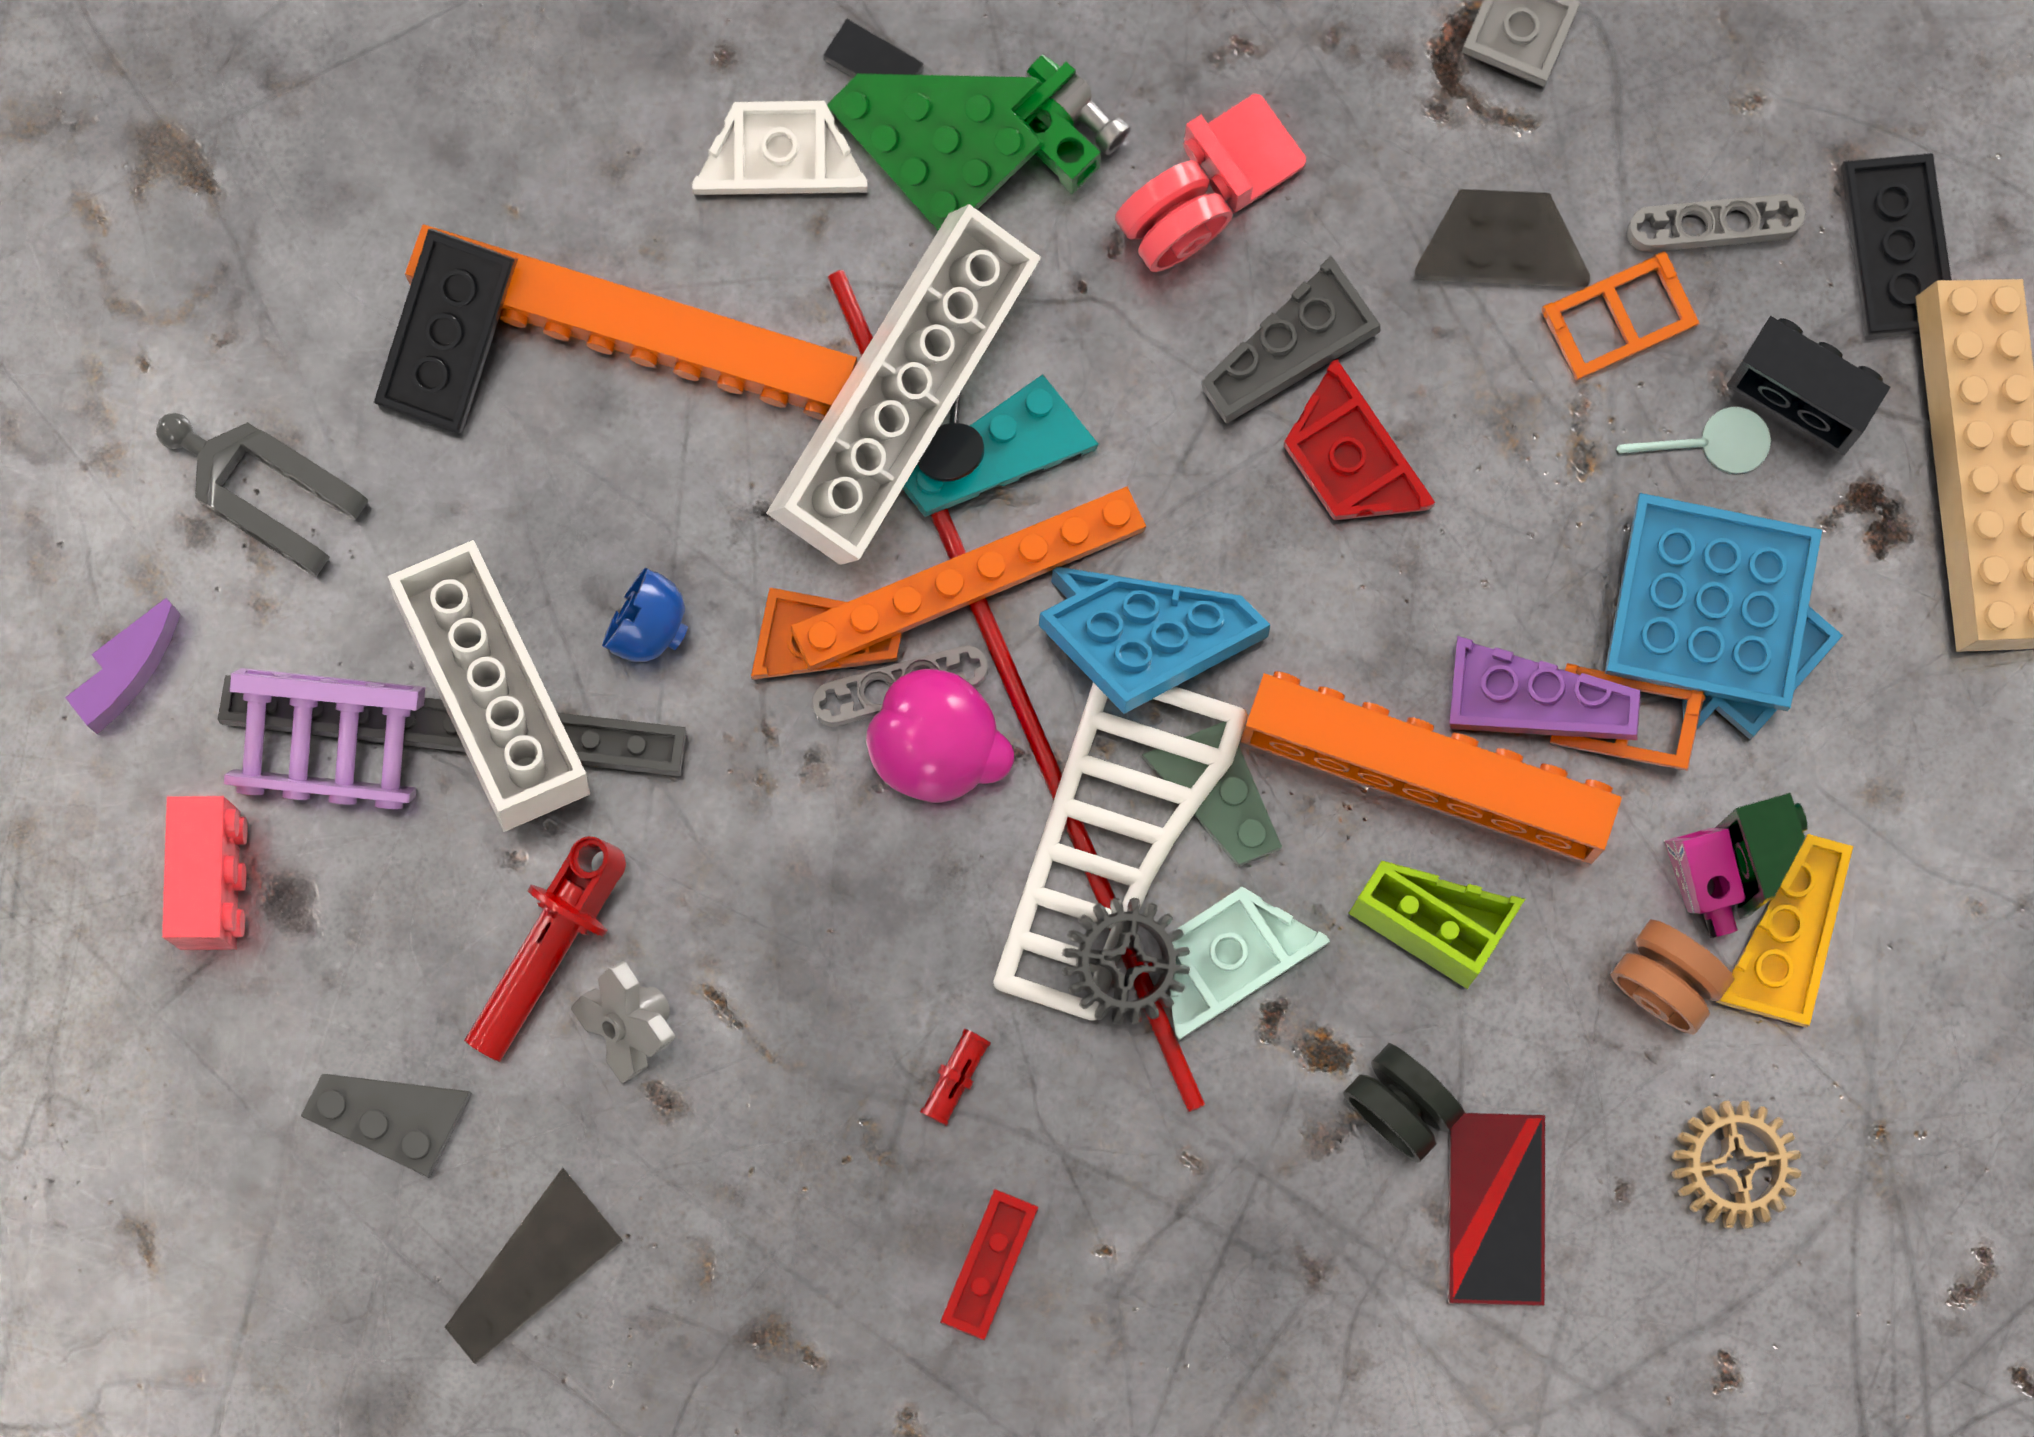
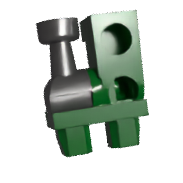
M1041 55L1030 65L1026 75L1027 77L1038 78L1043 84L1015 111L1045 143L1034 155L1039 157L1060 178V183L1073 194L1101 167V151L1073 126L1080 121L1097 134L1095 144L1106 155L1115 151L1129 135L1131 127L1119 117L1109 120L1091 100V90L1087 81L1075 74L1076 70L1067 61L1060 67L1046 56Z

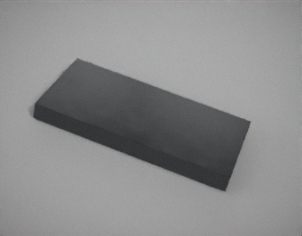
M1933 153L1844 161L1841 165L1865 339L1920 334L1916 296L1936 281L1952 280Z
M428 229L374 399L375 404L456 433L463 432L518 259L446 233Z

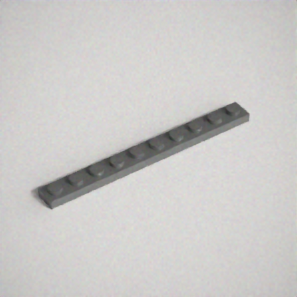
M225 675L218 721L222 725L246 727L248 701L243 700V693L230 692L231 676ZM272 696L271 702L266 703V730L292 732L294 706L289 705L290 698ZM425 698L424 706L417 711L411 710L410 717H405L403 745L466 752L441 699ZM318 701V707H313L311 735L338 738L340 711L336 710L335 702ZM364 705V712H359L357 740L385 743L387 715L382 714L383 707ZM557 713L582 765L681 776L687 733L686 727Z

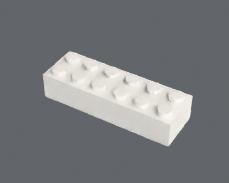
M474 540L389 575L388 580L394 600L503 832L590 795L585 770Z

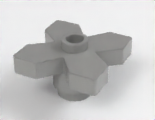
M621 961L608 968L598 978L600 990L595 988L583 994L571 1006V1010L585 1031L604 1036L606 1039V1062L619 1081L624 1083L637 1076L648 1065L646 1055L651 1057L664 1050L675 1039V1035L665 1021L669 1017L670 1008L664 994L655 987H639V982L624 961Z

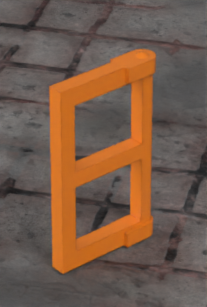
M1665 251L1556 302H1551L1541 307L1543 316L1552 334H1554L1576 381L1699 324L1697 316L1677 277V273ZM1656 270L1680 320L1639 338L1615 288ZM1602 294L1626 345L1585 363L1561 313Z
M1567 663L1565 671L1578 675L1584 673L1631 687L1641 692L1688 700L1676 755L1628 746L1629 740L1616 739L1615 743L1586 737L1551 735L1550 744L1688 771L1701 709L1705 700L1703 691L1641 682L1604 674L1605 671Z

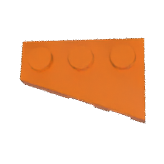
M770 587L751 678L754 680L896 662L903 633L809 671L791 632V625L846 602Z

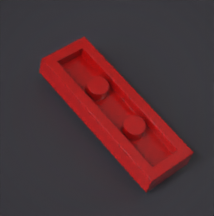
M994 1189L940 1323L985 1341L1037 1213L1038 1206Z

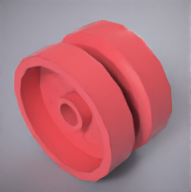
M1190 160L1180 163L1156 176L1137 190L1122 204L1115 214V221L1128 239H1142L1138 248V254L1152 272L1169 269L1198 252L1225 229L1232 219L1233 212L1220 194H1206L1210 179L1196 161Z

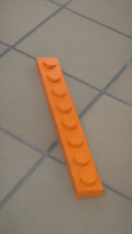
M1126 486L791 625V632L809 671H812L1047 573L1057 567L1143 533L1146 529V524Z

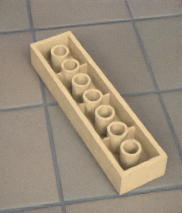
M2023 279L1936 281L1916 296L1956 652L2034 649V366Z

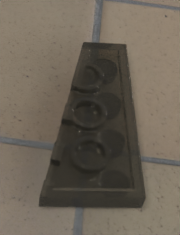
M563 1167L445 1326L446 1330L474 1364H478L624 1242Z

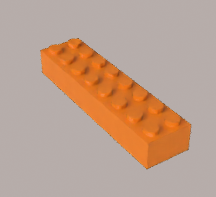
M1275 671L1273 676L1263 674L1245 725L1241 743L1592 864L1605 850L1622 799L1621 796L1612 794L1613 788L1608 784L1592 779H1586L1585 784L1567 778L1568 772L1557 766L1541 764L1540 768L1523 763V756L1516 752L1497 748L1494 753L1477 747L1479 742L1470 736L1452 733L1450 738L1433 732L1434 726L1424 720L1408 717L1407 721L1404 722L1388 716L1390 711L1380 705L1363 702L1361 707L1344 701L1345 695L1327 687H1318V690L1315 691L1300 686L1301 680L1288 673Z

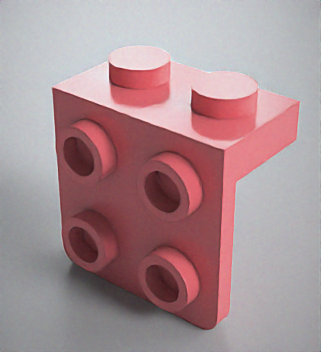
M1252 94L1209 123L1206 122L1202 115H1199L1186 124L1183 147L1188 157L1201 165L1209 176V184L1214 193L1220 194L1234 213L1287 180L1305 166L1306 157L1265 99L1259 94Z

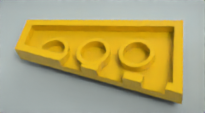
M1810 834L1805 836V840L1775 897L1768 903L1731 972L1735 980L1723 997L1715 1003L1802 1027L1810 1026L1853 846Z

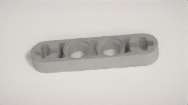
M1786 194L1649 206L1639 209L1633 215L1627 227V237L1631 245L1641 252L1785 240L1793 237L1799 231L1805 220V209L1798 198ZM1779 208H1784L1786 215H1793L1794 217L1790 220L1787 227L1782 226L1780 219H1769L1762 226L1763 230L1759 229L1760 213L1758 209H1762L1761 218L1775 216ZM1735 210L1746 213L1750 219V228L1743 232L1732 230L1727 225L1726 215ZM1687 215L1701 217L1706 225L1705 232L1699 236L1687 234L1681 226L1682 218ZM1668 217H1673L1672 233L1674 238L1669 237L1670 229L1658 230L1653 239H1648L1646 232H1638L1644 220H1650L1651 226L1658 228L1666 227L1669 221Z
M970 645L959 646L827 682L821 685L814 693L812 699L813 711L822 724L830 727L842 726L874 717L881 711L882 704H873L866 699L864 692L870 682L881 680L891 686L901 676L919 668L941 670L937 663L946 661L947 671L960 667V659L963 657H968L971 663H979L980 667L974 669V677L971 679H966L962 672L955 674L977 688L986 679L988 673L987 659L984 653L976 647ZM857 686L858 700L863 709L854 711V702H849L840 706V714L832 716L829 709L821 710L820 705L827 703L826 695L835 693L838 700L850 698L852 696L849 687Z

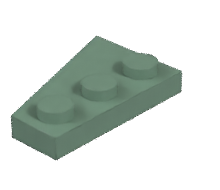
M1221 722L1184 738L1218 748L1227 722ZM1238 746L1233 764L1209 793L1194 816L1231 860L1240 867L1281 850L1282 845L1241 749ZM1154 749L1142 754V759L1163 780L1188 788L1193 787L1209 766L1160 749Z

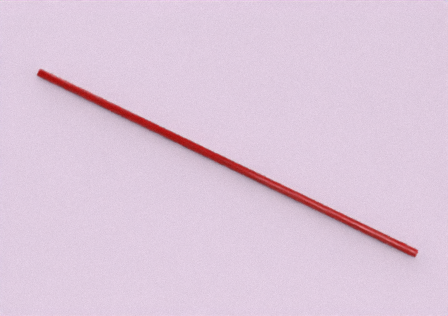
M839 270L830 274L828 280L862 356L873 336L845 271ZM948 509L930 515L949 560L966 553ZM984 598L969 606L1054 800L1062 772L988 601ZM1068 817L1065 828L1073 847L1097 855L1084 823ZM1084 871L1098 904L1111 909V899L1116 897L1108 879ZM1126 947L1125 954L1121 955L1126 969L1141 965L1145 966L1144 962H1137L1135 956L1130 957L1133 952ZM1147 972L1139 974L1133 983L1139 998L1146 995L1154 987ZM1157 1000L1154 1003L1159 1011V1017L1150 1019L1147 1014L1146 1016L1188 1112H1192L1205 1106V1102L1163 1005Z

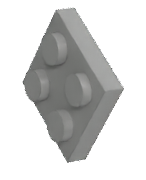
M1484 0L1461 53L1545 87L1581 2L1576 0Z

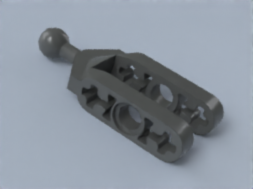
M178 413L166 414L158 421L156 436L163 446L172 449L183 447L197 456L195 498L235 527L313 576L317 577L330 558L324 551L236 494L222 487L246 452L271 469L353 520L357 519L369 501L347 483L248 422L206 441L192 432V425L184 415Z

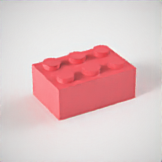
M167 796L162 938L180 950H237V937H243L245 933V913L243 909H238V891H245L246 866L245 863H239L240 845H246L248 825L246 817H241V811L224 796Z

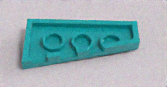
M1042 374L970 425L978 431L984 443L983 459L972 473L955 481L942 482L930 479L924 475L917 464L902 489L923 516L926 517L979 496V493L1016 482L1020 477L1032 472L1057 466L1063 460L1078 454L1085 455L1095 451L1099 444Z

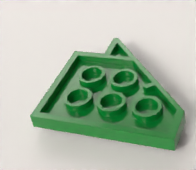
M857 74L826 104L830 111L938 231L949 213L968 204L978 210L1045 144L1015 111L1043 84L1035 77Z

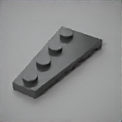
M1330 256L1320 265V270L1307 283L1304 281L1291 294V299L1275 314L1272 312L1260 324V329L1249 340L1241 342L1201 381L1202 389L1227 424L1380 333V323L1334 258Z

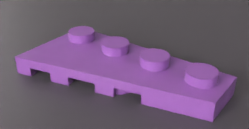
M1457 636L1450 712L1451 729L1637 740L1641 699L1640 690L1584 673L1578 675L1558 669L1557 665L1541 660L1539 663L1515 656L1513 652L1497 647L1491 649L1475 644L1473 640Z

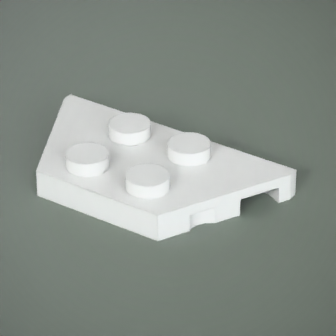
M774 101L733 103L725 119V126L722 132L716 136L709 150V157L699 176H696L692 183L694 195L868 192L866 177L861 173L851 154V149L844 136L839 132L825 101Z

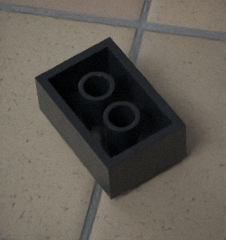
M1771 315L1726 385L1844 456L1862 435L1891 388L1882 382L1883 378L1873 369L1866 366L1856 367L1843 359V354L1836 347L1825 342L1816 343L1804 336L1802 329L1794 322L1784 318L1777 320Z

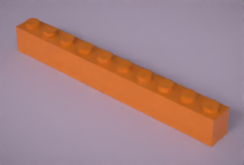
M422 224L405 272V276L411 285L428 229H434L511 256L518 260L500 314V319L503 322L520 328H525L527 323L544 328L543 332L546 335L561 341H569L570 336L587 341V347L603 354H612L613 350L630 355V360L645 367L655 368L657 363L674 368V374L688 380L699 381L700 376L717 381V387L730 393L742 394L743 390L761 395L760 400L772 406L785 408L787 403L802 407L806 415L822 421L858 363L857 357L424 224Z

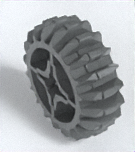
M1120 898L1111 899L1110 915H1108L1102 904H1096L1093 906V912L1098 921L1094 922L1086 915H1081L1078 918L1080 925L1087 930L1085 934L1075 930L1069 931L1067 937L1079 943L1078 949H1063L1062 955L1064 957L1076 958V966L1063 968V975L1072 976L1078 974L1080 981L1071 984L1068 990L1071 994L1078 993L1083 989L1088 993L1079 1003L1082 1009L1089 1008L1095 1001L1099 1003L1094 1015L1096 1019H1104L1109 1009H1113L1112 1023L1114 1025H1121L1124 1020L1125 1011H1128L1131 1023L1138 1025L1141 1024L1142 1008H1144L1150 1019H1156L1159 1017V1011L1154 1002L1158 1000L1166 1008H1171L1174 1005L1172 998L1166 993L1168 988L1174 992H1183L1185 986L1181 982L1173 980L1175 973L1180 975L1189 974V966L1176 965V957L1189 955V948L1179 947L1174 949L1172 942L1184 936L1182 929L1173 930L1168 934L1164 930L1173 920L1170 914L1163 915L1157 922L1153 920L1158 907L1156 904H1148L1143 914H1140V900L1138 898H1131L1128 903L1127 912H1124ZM1117 922H1124L1123 933L1119 935L1118 943L1113 949L1109 951L1091 949L1095 939L1105 928ZM1138 925L1145 928L1155 938L1160 947L1162 959L1150 957L1142 951L1139 941L1140 934H1137ZM1127 947V949L1133 952L1130 957L1135 956L1137 962L1147 963L1148 966L1141 965L1128 968L1125 975L1119 971L1122 966L1116 967L1115 961L1105 960L1104 957L1123 955ZM1089 963L1103 966L1110 971L1113 980L1112 988L1115 989L1113 998L1105 994L1097 986L1091 975ZM1143 972L1160 974L1157 983L1146 995L1139 999L1128 1001L1129 990H1132L1134 980L1139 974Z

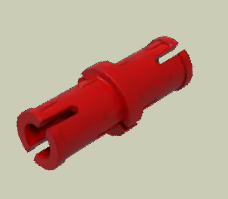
M965 1028L946 1066L940 1065L937 1071L940 1077L924 1107L920 1110L921 1113L945 1126L949 1123L948 1120L965 1088L971 1089L974 1083L971 1077L987 1047L991 1044L990 1041Z

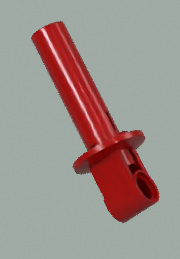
M583 837L572 846L570 853L548 889L530 885L527 892L540 901L537 904L543 911L464 1039L468 1045L489 1058L501 1062L578 933L588 935L587 931L589 930L599 936H605L608 930L596 917L618 880L623 876L626 868L625 856L618 847L596 837ZM602 851L603 862L597 870L592 871V860L597 853Z

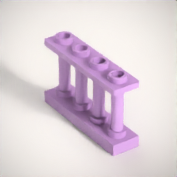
M240 668L231 673L230 692L243 693V700L248 701L242 770L232 769L224 774V784L236 786L237 793L246 795H263L265 789L283 790L282 797L288 799L308 800L311 798V793L329 795L328 801L335 804H356L357 798L375 800V807L402 809L403 803H410L416 798L417 790L415 787L400 786L405 717H410L411 710L417 711L424 706L426 687ZM272 696L290 698L289 705L294 706L289 774L261 772L266 703L271 702ZM318 701L335 702L336 710L340 711L335 779L308 777L313 707H318ZM364 705L383 707L382 714L387 715L381 784L354 781L359 712H364Z

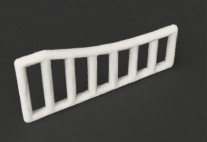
M1093 682L994 977L993 984L997 990L1090 1021L1096 1020L1094 1015L1099 1004L1095 1001L1089 1008L1082 1009L1079 1006L1082 999L1080 997L1015 976L1023 949L1076 966V958H1066L1062 955V951L1065 948L1078 949V947L1029 932L1038 905L1076 918L1086 915L1094 922L1098 921L1093 912V906L1096 904L1045 888L1052 863L1055 861L1129 885L1130 887L1122 902L1124 912H1127L1128 903L1131 898H1138L1141 908L1149 887L1173 844L1200 805L1233 764L1248 718L1246 710L1241 707L1179 687H1174L1153 698L1227 722L1219 747L1215 748L1103 712L1108 697ZM1098 729L1209 766L1193 787L1188 788L1089 756V752ZM1082 773L1177 803L1179 806L1164 827L1161 828L1075 800L1074 797ZM1070 817L1150 843L1152 846L1139 869L1060 844L1059 842L1067 818ZM1105 907L1108 915H1110L1111 909ZM1117 922L1107 927L1111 931L1103 950L1109 951L1117 945L1119 935L1123 933L1124 922ZM1121 955L1104 957V959L1115 961L1117 967ZM1089 963L1090 971L1094 972L1093 979L1105 994H1108L1112 982L1110 971L1103 966Z

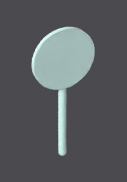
M1729 407L1718 411L1708 420L1703 429L1702 438L1620 444L1617 446V452L1622 454L1703 447L1707 459L1717 469L1730 474H1744L1753 471L1763 463L1770 450L1771 437L1766 423L1758 414L1742 407Z

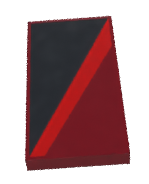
M1464 1113L1449 1130L1448 1304L1545 1305V1115Z

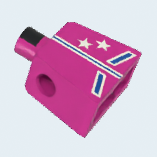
M1707 828L1665 840L1666 849L1687 912L1704 914L1710 938L1738 931L1731 905L1744 902L1745 895L1728 828ZM1712 879L1714 882V891L1711 895H1709L1707 891L1708 882Z

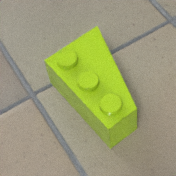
M1381 861L1348 914L1468 989L1479 975L1525 899L1512 895L1510 898L1482 891V887L1472 884L1464 886L1439 879L1438 875Z

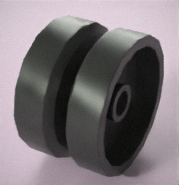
M1388 1043L1371 1062L1373 1071L1381 1082L1369 1075L1360 1074L1343 1092V1095L1353 1109L1378 1134L1409 1159L1419 1163L1436 1145L1435 1137L1426 1123L1434 1129L1447 1132L1465 1112L1456 1098L1430 1071L1397 1046Z

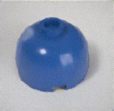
M644 568L626 592L624 597L627 599L620 612L616 610L602 642V646L610 650L611 653L632 662H647L658 658L667 647L676 650L688 630V626L681 623L685 612L683 596L676 585L660 573Z

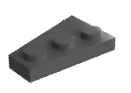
M321 1074L301 1117L430 1178L472 1093L464 1090Z

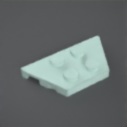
M1244 887L1239 888L1177 928L1182 929L1184 936L1172 942L1174 949L1188 947L1190 952L1189 955L1176 957V965L1190 967L1189 974L1180 975L1175 973L1173 980L1181 982L1185 986L1183 992L1178 993L1169 989L1170 997L1174 1002L1171 1009L1174 1033L1177 1040L1180 1041L1328 945L1330 942L1328 937L1320 931L1316 932L1295 920L1294 916L1282 909L1269 905L1261 897Z

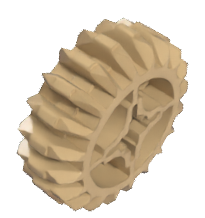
M1730 1101L1720 1103V1117L1711 1106L1704 1108L1702 1114L1706 1124L1696 1117L1690 1118L1687 1122L1695 1136L1685 1132H1681L1677 1136V1140L1688 1147V1151L1676 1150L1672 1153V1159L1686 1162V1168H1679L1672 1172L1673 1178L1681 1179L1687 1177L1689 1185L1678 1190L1679 1195L1684 1197L1694 1192L1698 1198L1691 1203L1689 1208L1696 1212L1703 1208L1705 1204L1709 1206L1705 1215V1221L1708 1223L1715 1222L1720 1212H1722L1723 1227L1727 1229L1734 1227L1737 1215L1744 1229L1753 1227V1212L1762 1223L1770 1221L1771 1214L1767 1205L1774 1211L1782 1212L1786 1205L1778 1194L1786 1197H1792L1796 1194V1189L1786 1183L1785 1179H1798L1801 1177L1799 1169L1788 1167V1162L1801 1158L1800 1151L1786 1152L1784 1147L1785 1144L1795 1139L1793 1133L1790 1132L1779 1137L1775 1131L1782 1126L1783 1120L1777 1117L1768 1125L1764 1123L1768 1113V1109L1764 1106L1759 1107L1753 1117H1750V1104L1748 1101L1739 1103L1736 1115ZM1737 1127L1751 1131L1758 1136L1769 1152L1750 1150L1744 1142L1743 1134H1738ZM1722 1128L1724 1139L1720 1140L1721 1153L1719 1157L1709 1162L1700 1163L1704 1143L1715 1130ZM1731 1152L1735 1153L1737 1160L1758 1162L1739 1171L1742 1177H1738L1736 1169H1728V1167L1715 1168L1734 1158L1730 1154ZM1765 1167H1772V1176L1768 1187L1759 1198L1751 1202L1749 1190L1753 1189L1752 1177L1754 1172ZM1704 1177L1723 1179L1729 1187L1730 1195H1735L1736 1203L1727 1201L1715 1194L1707 1185Z

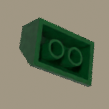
M1791 793L1735 808L1715 827L1728 828L1745 895L1744 902L1735 904L1740 919L1749 917L1775 897L1805 840L1803 831L1808 829L1807 818L1800 803L1794 804Z

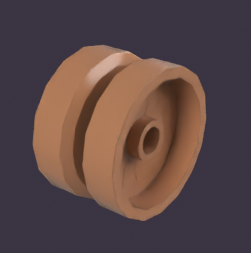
M1651 919L1634 940L1641 955L1626 953L1610 975L1616 985L1645 1010L1668 1025L1684 1033L1694 1035L1710 1015L1704 999L1710 1001L1720 1000L1735 979L1730 970L1702 945L1674 927Z

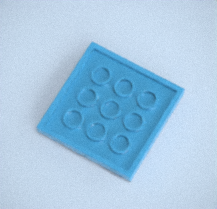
M1639 493L1604 674L1661 686L1703 691L1705 695L1788 711L1792 704L1822 530Z

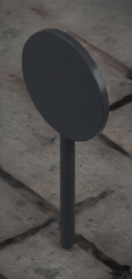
M961 392L951 407L949 424L941 425L917 463L924 475L936 481H955L969 475L979 466L984 456V443L978 431L969 425L958 423Z

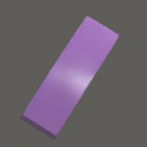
M167 598L91 654L102 669L65 697L84 723L96 734L117 718L141 692L165 654L181 615Z

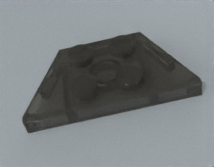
M1459 189L1415 268L1414 280L1588 287L1590 274L1550 193Z

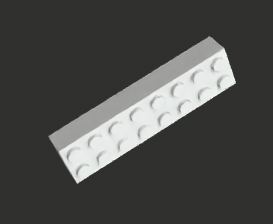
M970 204L949 213L766 514L839 565L860 560L1041 257Z

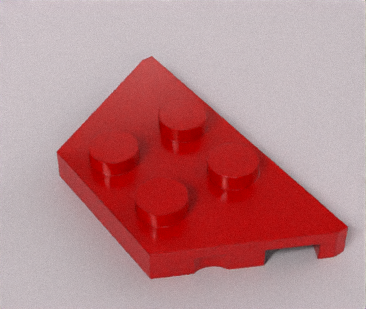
M1338 359L1331 362L1326 374L1310 397L1301 416L1294 424L1283 444L1333 520L1426 511L1434 507L1435 501Z

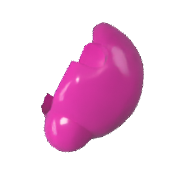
M921 669L898 678L889 687L883 699L881 711L874 716L867 729L866 743L869 757L882 780L892 789L902 794L931 803L955 800L970 792L978 783L989 784L1000 781L1009 774L1014 763L1013 747L1010 741L997 730L995 717L987 701L969 682L959 675L947 671Z

